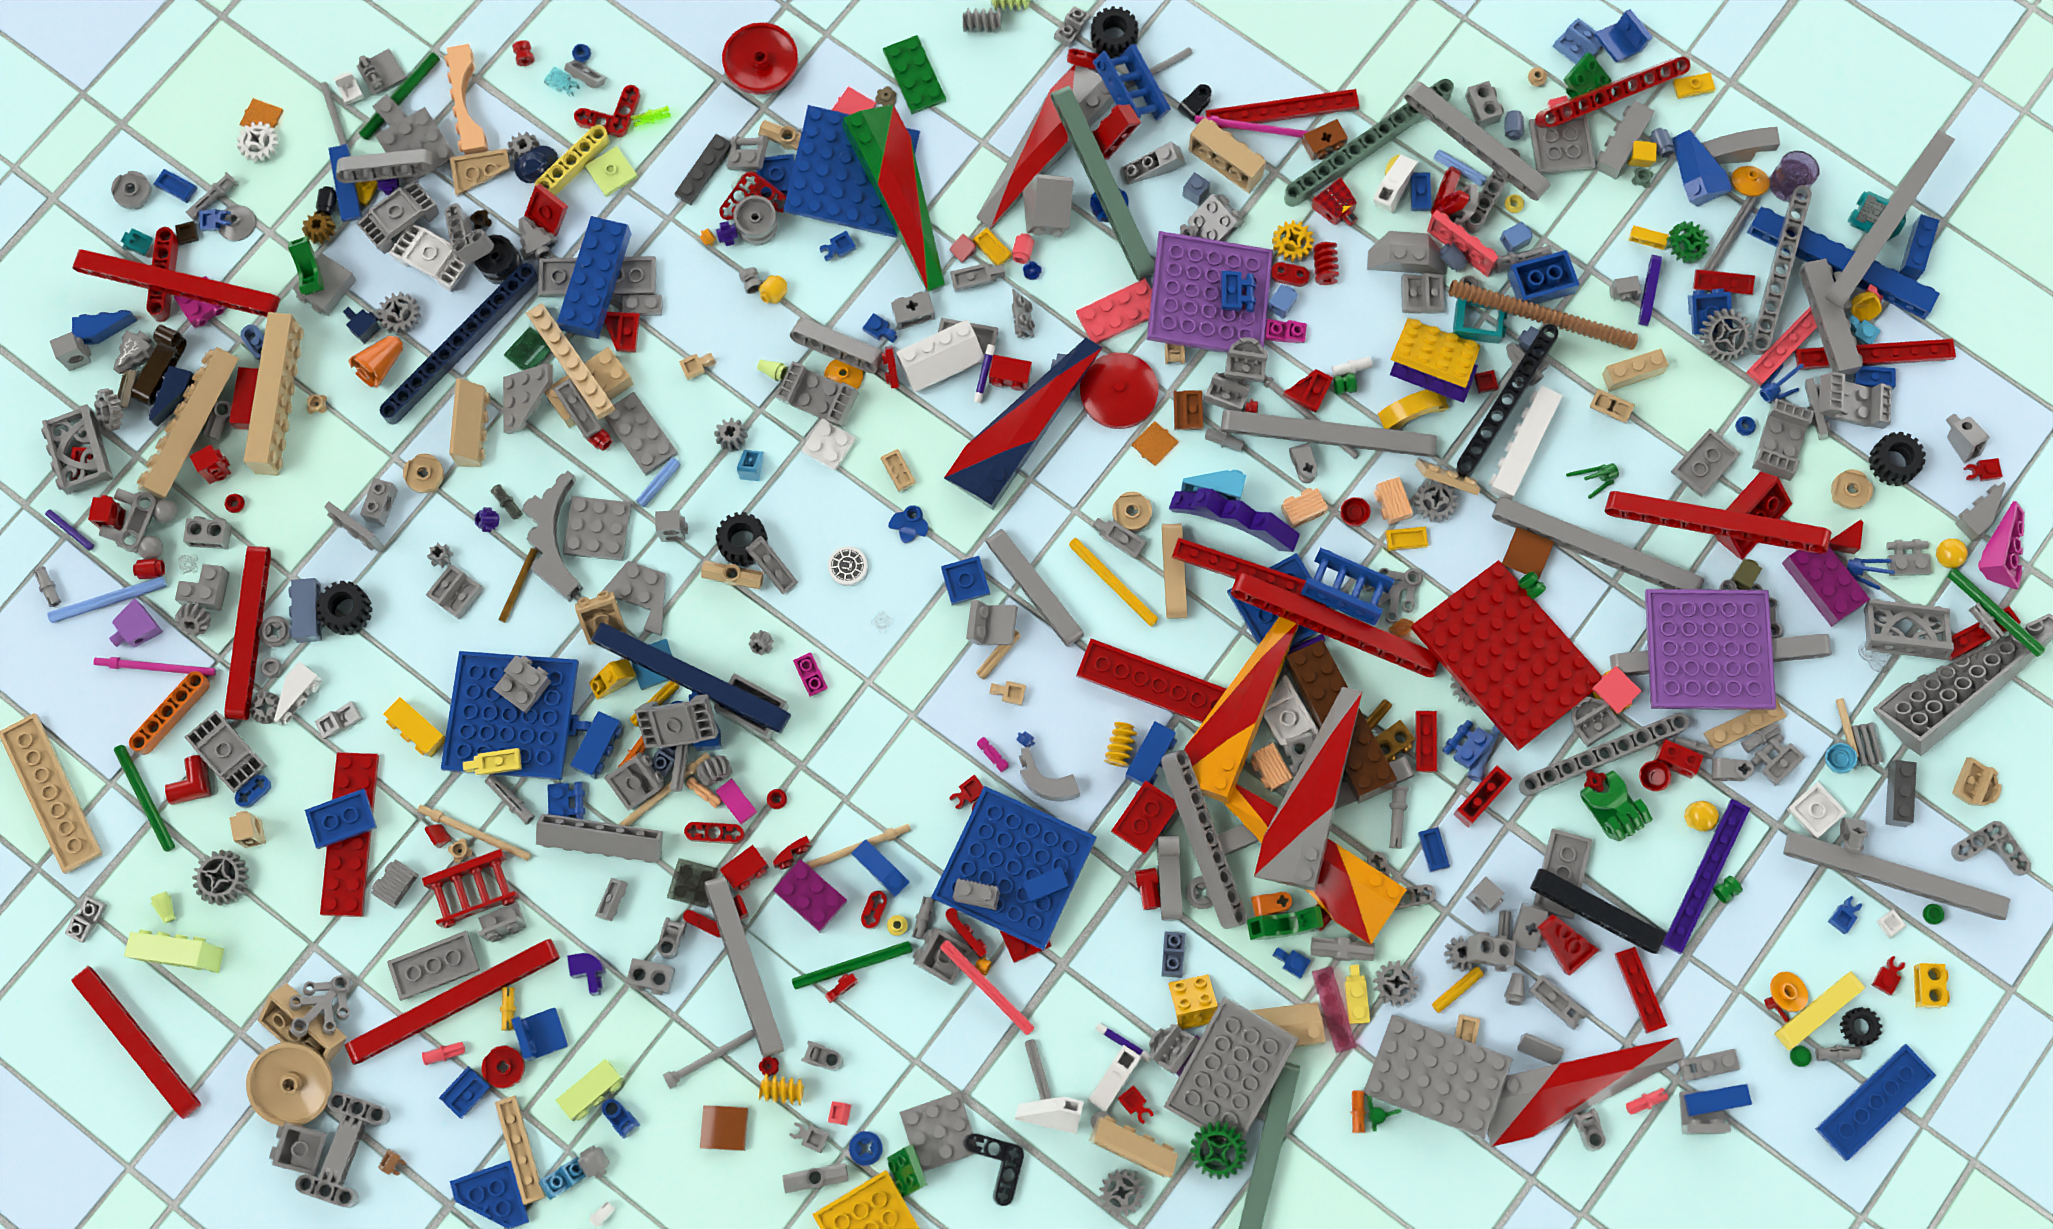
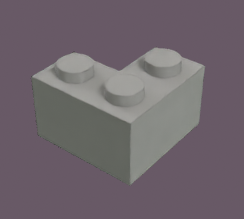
M202 564L199 583L179 581L175 601L180 605H186L189 602L194 605L199 603L201 608L206 607V609L222 611L230 573L223 566Z

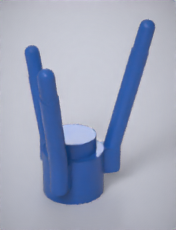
M1782 364L1766 383L1760 387L1759 393L1761 397L1770 403L1775 399L1780 400L1799 391L1797 387L1779 395L1781 392L1780 386L1804 365L1800 364L1779 382L1771 384L1784 367Z
M1854 558V560H1848L1847 570L1854 579L1877 590H1880L1881 587L1858 575L1862 576L1864 570L1895 574L1894 570L1869 567L1863 564L1891 563V559Z

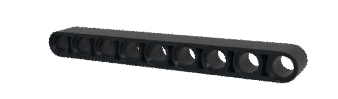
M1546 324L1541 328L1457 462L1456 472L1464 478L1466 476L1470 477L1474 473L1550 353L1558 337V329L1555 325ZM1551 332L1554 337L1548 339L1544 336V333ZM1540 348L1544 353L1536 355L1533 350ZM1531 365L1533 370L1527 372L1523 369V366ZM1520 381L1523 386L1515 388L1512 383ZM1508 397L1513 402L1506 405L1502 402V399ZM1499 414L1502 416V419L1494 421L1491 416ZM1488 430L1492 436L1485 438L1481 435V432ZM1479 447L1482 452L1473 454L1471 448ZM1463 463H1467L1471 466V469L1464 471L1460 466Z

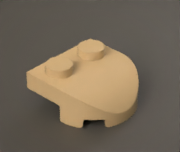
M1966 757L1952 794L1972 806H1986L1994 803L1999 798L2002 785L1998 784L1997 775L1999 774L1993 767H1986L1973 757Z

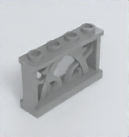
M88 404L79 406L80 408L49 420H42L43 428H41L43 437L47 439L48 445H46V450L52 457V462H50L51 468L57 475L55 482L58 489L63 490L67 495L104 480L107 482L113 479L95 412ZM81 419L73 426L70 424L71 422ZM65 425L69 428L68 432L59 429L61 435L55 436L54 431L57 427ZM83 432H87L84 438H80L77 435L78 433L82 435ZM73 438L80 443L90 444V447L83 452L80 462L65 456L66 450ZM92 454L94 457L92 460H89L87 456ZM78 470H81L77 480L68 481L67 474L69 472H73L72 477L74 478L78 474ZM86 471H98L86 476Z
M1870 599L1863 609L1866 631L1865 651L1948 660L1954 650L1951 639L1949 608ZM1874 615H1879V620L1885 624L1878 622L1874 618ZM1907 619L1921 631L1917 632L1913 638H1910L1893 626ZM1936 622L1941 623L1939 629L1932 630ZM1874 626L1882 629L1880 634L1875 633ZM1937 634H1942V641L1938 640Z

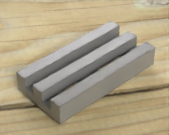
M1873 722L1852 726L1861 766L1882 763L1883 758ZM1858 730H1861L1869 761H1866Z

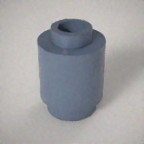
M1518 110L1508 111L1504 118L1505 137L1509 138V140L1516 141L1524 136V117Z
M1660 127L1651 132L1649 139L1651 142L1656 143V154L1660 158L1671 155L1674 152V144L1668 130Z
M1448 243L1445 244L1439 251L1441 253L1439 257L1456 272L1460 271L1468 263L1466 255L1454 243L1450 245Z

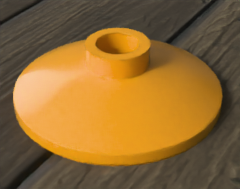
M1741 166L1735 169L1731 176L1732 186L1739 193L1746 196H1761L1767 192L1770 186L1768 175L1763 170L1754 166Z
M834 359L827 365L824 377L840 384L843 382L858 389L863 381V371ZM846 371L847 373L846 375L841 376L840 372Z
M1787 971L1779 972L1773 976L1770 982V991L1774 1001L1782 1009L1789 1012H1798L1805 1008L1808 1002V991L1803 981L1797 975Z

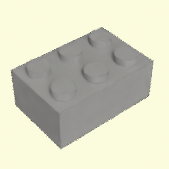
M735 673L728 682L785 711L789 708L787 701ZM717 703L713 707L720 716L768 742L775 732Z

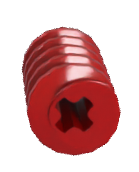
M1321 242L1313 248V253L1315 254L1313 257L1315 261V282L1319 285H1332L1338 282L1335 279L1340 275L1338 271H1335L1339 269V265L1334 264L1338 262V258L1335 257L1338 254V251L1335 250L1337 247L1335 242Z

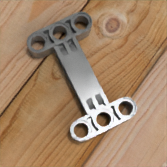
M333 1092L327 1099V1105L331 1110L343 1115L319 1177L308 1174L300 1175L295 1181V1188L298 1192L340 1207L352 1208L359 1202V1194L356 1190L343 1185L367 1122L382 1126L389 1122L391 1115L386 1107L341 1092ZM338 1097H342L343 1104L337 1108L335 1101ZM361 1103L363 1110L360 1114H356L355 1107ZM378 1110H381L383 1116L379 1121H376L374 1115ZM310 1179L311 1187L308 1190H305L303 1186L305 1180ZM329 1185L331 1187V1193L329 1196L325 1197L323 1194V1190L326 1186ZM349 1192L351 1194V1200L347 1204H345L343 1202V1196L345 1193Z

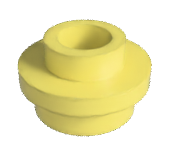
M1512 194L1506 198L1504 205L1510 213H1518L1524 207V200L1520 195ZM1514 202L1517 204V206H1512L1511 203Z
M894 915L888 920L887 929L890 934L901 936L907 931L908 923L903 916ZM895 922L901 923L899 929L893 927Z

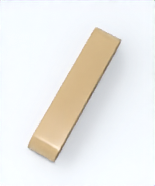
M1182 523L1161 524L1166 619L1187 618L1184 562L1171 558L1178 537L1183 539Z

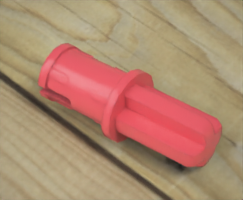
M458 1042L448 1046L440 1045L438 1049L422 1052L425 1066L442 1060L446 1062L448 1058L464 1054V1043Z
M1659 1088L1649 1094L1644 1093L1642 1097L1626 1103L1627 1112L1633 1115L1645 1109L1650 1110L1652 1106L1667 1101V1093L1663 1094L1665 1089Z

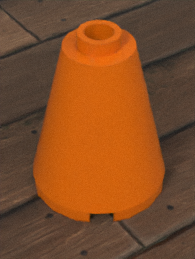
M389 335L350 357L348 360L351 369L353 367L356 368L357 372L355 374L370 387L375 385V388H378L403 351V342L397 336Z

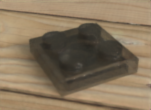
M678 858L666 898L707 909L709 901L705 892L704 882L717 878L719 869Z

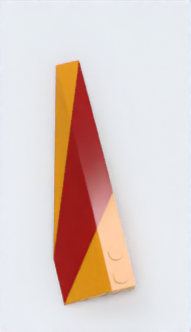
M1278 617L1185 746L1184 751L1190 759L1203 796L1229 804L1299 624Z
M1236 784L1229 804L1222 803L1242 821L1243 825L1262 844L1263 836L1278 807ZM1330 839L1327 841L1316 891L1304 889L1330 915L1335 923L1369 945L1372 944L1407 891L1406 888Z

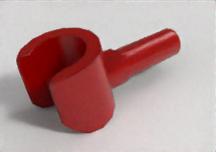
M1773 997L1764 999L1768 1010L1775 1008L1785 1022L1790 1020L1782 1008L1774 1001Z

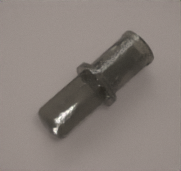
M501 484L495 485L490 490L491 494L500 503L499 506L504 508L513 520L519 519L523 513L514 503V498L506 493Z

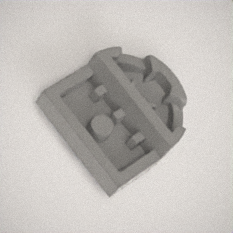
M1469 184L1462 189V191L1469 194L1466 206L1448 216L1456 225L1464 223L1476 211L1479 200L1477 184Z
M1245 337L1239 339V341L1232 344L1227 353L1224 377L1263 383L1265 380L1266 361L1268 359L1267 350H1264L1259 344L1260 342L1254 338Z
M1216 372L1212 377L1203 401L1227 410L1242 411L1250 390V384H1247L1245 380L1224 377L1225 372L1220 374Z
M1586 697L1573 708L1572 727L1586 747L1591 746L1621 727V722L1602 698Z
M1170 1024V1028L1165 1030L1160 1028L1150 1039L1149 1046L1151 1051L1149 1056L1161 1068L1175 1075L1194 1050L1199 1040L1182 1030L1178 1025Z

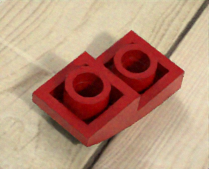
M806 835L794 841L782 850L773 861L774 867L776 869L780 868V870L791 867V863L795 862L793 854H803L811 847L808 836Z

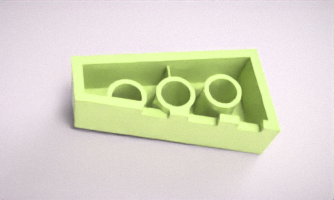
M139 929V933L130 932L124 957L158 964L163 962L166 965L183 966L195 970L205 969L210 972L219 973L224 948L206 943V939L201 937H193V940H188V936L175 934V938H173L168 933L157 932V935H152L151 931Z

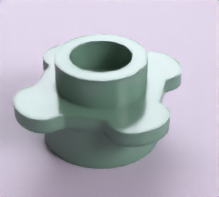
M1636 168L1634 170L1635 176L1631 180L1632 184L1648 188L1651 185L1652 171L1646 168Z

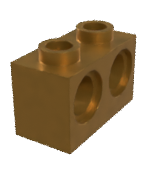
M1401 720L1375 737L1380 747L1384 746L1388 749L1389 754L1385 755L1388 763L1397 759L1396 755L1400 752L1405 754L1414 747L1412 744L1415 741V737ZM1402 735L1405 742H1397L1395 736Z

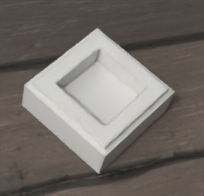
M1894 909L1875 921L1888 939L1907 926Z

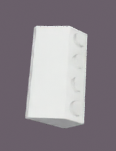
M968 319L896 351L897 360L914 393L984 361L983 352Z

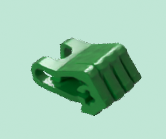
M1612 770L1605 774V783L1609 787L1607 793L1594 792L1590 787H1585L1580 791V797L1607 837L1620 842L1626 836L1630 837L1636 831L1644 828V824L1650 823L1653 818L1641 798L1633 802L1627 793L1625 782Z

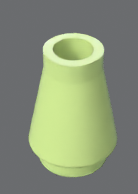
M761 359L758 362L757 370L775 381H783L788 372V367L781 362Z
M167 891L151 897L152 902L150 904L164 924L176 919L171 895H168Z

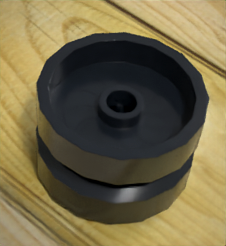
M490 235L488 237L494 243V248L485 256L474 261V264L487 281L501 285L522 264V259L508 238L502 235Z

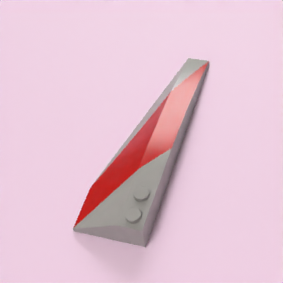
M1346 687L1341 688L1263 836L1254 873L1255 878L1316 891L1363 691Z

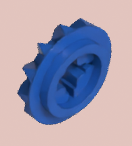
M870 1131L857 1133L849 1143L851 1158L862 1166L874 1164L879 1160L883 1152L880 1138ZM873 1141L870 1146V1150L873 1153V1155L865 1152L864 1154L859 1156L862 1151V1147L859 1144V1142L867 1145L868 1143Z

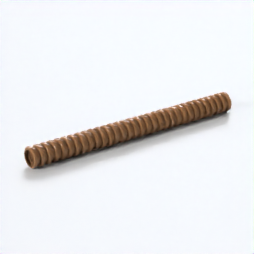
M1454 279L1449 287L1448 293L1450 297L1454 295L1457 299L1461 297V300L1466 299L1467 302L1472 301V303H1478V305L1484 304V307L1490 306L1491 309L1495 308L1497 311L1501 309L1502 312L1507 311L1508 314L1513 313L1514 316L1518 314L1519 317L1522 318L1524 316L1525 319L1530 318L1531 321L1536 320V322H1542V324H1553L1561 330L1565 328V331L1571 330V333L1577 332L1578 335L1582 333L1585 337L1588 335L1589 338L1594 337L1595 340L1600 339L1602 342L1605 340L1606 343L1611 342L1612 345L1617 344V346H1623L1625 349L1633 350L1638 342L1637 333L1632 334L1630 331H1621L1620 328L1615 329L1607 324L1603 326V323L1597 324V321L1592 322L1590 319L1586 321L1583 317L1580 319V316L1574 317L1573 314L1568 315L1566 312L1563 314L1562 311L1557 312L1556 309L1551 310L1550 307L1545 308L1543 305L1539 307V304L1533 305V302L1528 303L1526 300L1522 302V299L1518 298L1516 300V297L1510 298L1509 295L1504 296L1503 293L1499 295L1498 292L1493 293L1492 290L1487 291L1486 288L1481 289L1479 286L1475 288V285L1469 286V283L1463 284L1462 281L1458 282Z

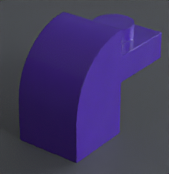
M588 953L567 955L570 977L575 979L587 976L589 994L592 996L601 995L600 989H603V980L601 976L598 977V974L606 973L603 963Z

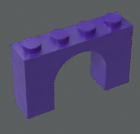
M1395 361L1389 375L1464 403L1478 365L1474 364L1466 388Z

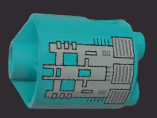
M1869 190L1867 192L1864 191L1856 203L1859 205L1858 209L1852 211L1847 222L1850 223V226L1868 234L1890 200ZM1906 214L1888 241L1901 233L1906 223Z

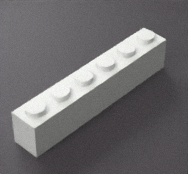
M1542 385L1538 391H1533L1529 399L1532 404L1530 408L1526 406L1521 416L1524 418L1522 425L1517 424L1513 432L1516 437L1514 441L1510 440L1505 449L1508 452L1506 458L1501 457L1497 468L1500 470L1497 475L1493 473L1488 483L1491 485L1490 493L1498 497L1513 499L1563 395Z

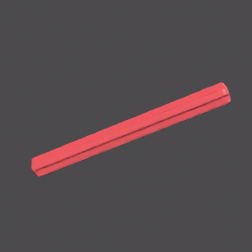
M948 940L940 946V949L1026 1035H1029L1034 1030V1026Z

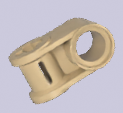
M1165 343V364L1169 362L1185 364V347Z

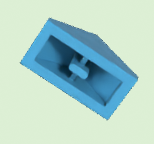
M743 451L737 465V473L741 480L760 482L764 452Z

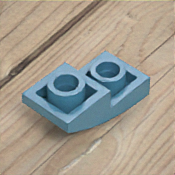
M578 1157L562 1165L558 1170L538 1182L549 1200L560 1195L586 1177L578 1164Z

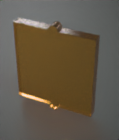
M252 98L248 108L244 110L245 114L239 125L241 127L245 125L251 127L252 122L258 125L262 121L264 126L268 123L271 128L275 129L276 125H279L278 121L284 110Z
M1154 421L1131 446L1141 454L1142 458H1146L1151 464L1156 466L1179 441L1168 433V429H1164Z

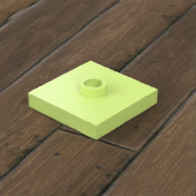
M617 146L585 165V169L605 197L638 178L636 172Z

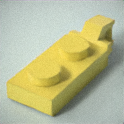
M520 749L480 753L478 756H474L473 761L463 762V770L466 773L475 772V775L522 770Z
M1350 965V976L1345 977L1346 982L1344 983L1348 1025L1370 1023L1365 975L1360 976L1359 965Z

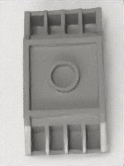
M415 180L405 187H399L377 203L356 224L377 249L386 254L394 246L391 240L394 236L422 216L430 223L439 215L437 204Z
M792 361L776 395V399L843 428L860 392L848 384L835 382L807 370L804 365Z
M1830 372L1820 376V414L1829 416L1831 419L1863 427L1884 429L1890 425L1891 386L1881 383L1870 388L1845 381V374Z
M1779 399L1773 400L1757 446L1752 468L1791 481L1800 461L1797 458L1806 429L1812 422L1814 411Z
M708 694L697 695L689 702L658 706L657 701L644 703L634 710L645 748H662L697 743L703 740L714 739L719 733Z
M217 710L184 737L233 793H236L267 767L260 756L252 751L232 728L227 719Z

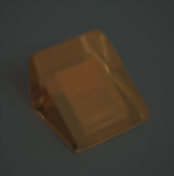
M1402 618L1389 627L1388 631L1402 638L1412 630L1410 627L1414 622Z

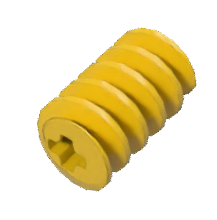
M1116 721L1114 722L1116 729H1112L1111 732L1114 736L1109 739L1112 744L1107 745V749L1110 752L1105 753L1107 759L1103 761L1118 767H1128L1129 764L1124 759H1130L1131 756L1126 751H1133V748L1128 745L1135 743L1131 736H1137L1138 733L1133 731V728H1135L1133 725Z
M765 1074L763 1080H761L759 1100L764 1095L765 1101L768 1102L772 1096L773 1102L777 1103L781 1097L782 1104H785L789 1098L791 1105H794L796 1100H798V1104L801 1106L804 1085H802L801 1078L794 1084L793 1077L786 1083L784 1076L777 1082L776 1075L769 1081L768 1074Z

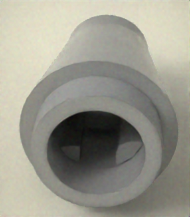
M1512 973L1504 994L1506 1003L1520 1006L1525 1000L1523 974Z

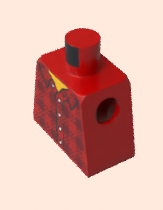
M1341 177L1312 200L1311 208L1333 225H1337L1344 220L1349 226H1352L1358 220L1353 213L1356 209L1357 201Z

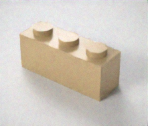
M1662 348L1608 365L1601 375L1610 392L1662 375L1669 364Z

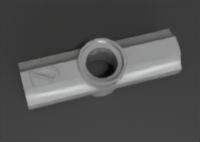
M1335 937L1334 939L1311 938L1310 956L1331 957L1338 961H1351V959L1374 961L1375 943L1369 945L1366 942L1353 941L1351 938Z
M846 1163L811 1168L782 1175L785 1194L849 1181ZM814 1172H818L821 1175V1180L817 1184H812L810 1181V1176Z

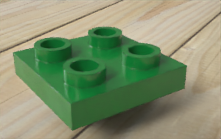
M1590 52L1585 53L1563 79L1568 86L1566 93L1570 98L1599 88L1612 81Z
M906 1146L887 1157L889 1170L894 1175L896 1187L901 1193L902 1198L928 1185L914 1146Z

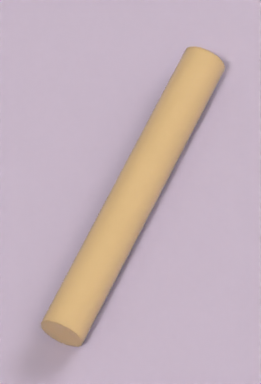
M1844 698L1837 699L1835 701L1847 744L1856 751L1857 758H1859Z

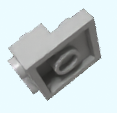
M516 655L505 668L504 676L493 690L524 713H527L551 683V680L546 677L548 673L541 667L537 669L532 667L531 664L533 662L523 655L520 658Z
M641 752L624 762L623 765L604 778L628 811L661 790L664 786L662 774L659 771L655 772L653 770L651 759L646 754L642 755Z
M933 927L932 930L929 929L923 937L925 943L922 948H917L914 952L913 959L915 960L913 964L952 986L961 969L940 949V946L948 940L966 959L972 949L939 928Z
M285 1121L283 1126L279 1125L275 1138L279 1139L277 1147L272 1146L269 1159H272V1166L314 1176L327 1133Z

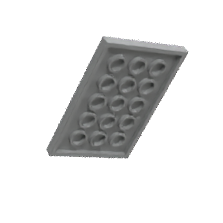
M1224 996L1163 1107L1199 1128L1201 1126L1207 1128L1209 1122L1215 1127L1217 1121H1220L1221 1127H1223L1225 1122H1228V1129L1231 1130L1235 1126L1236 1130L1234 1133L1242 1132V1137L1239 1140H1243L1299 1038ZM1213 1135L1221 1141L1227 1139L1221 1135Z
M1392 1014L1366 1082L1364 1095H1370L1371 1098L1485 1139L1513 1058Z

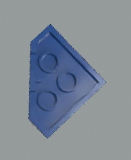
M511 1160L449 1181L455 1202L477 1214L494 1221L506 1229L530 1223L526 1206L522 1202Z

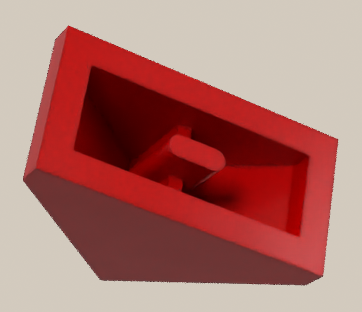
M1862 519L1830 540L1829 547L1832 551L1855 555L1861 549L1864 523Z

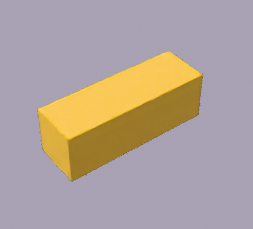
M1633 225L1628 241L1664 250L1667 244L1666 239L1669 235Z

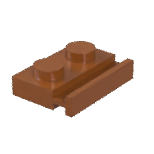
M1174 390V430H1203L1202 390Z

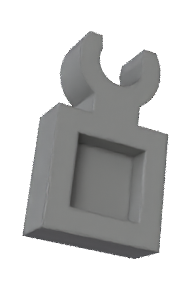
M795 1122L794 1125L800 1128V1132L797 1135L790 1133L789 1136L793 1139L802 1138V1146L821 1154L830 1134L811 1125L808 1130H805L802 1124Z

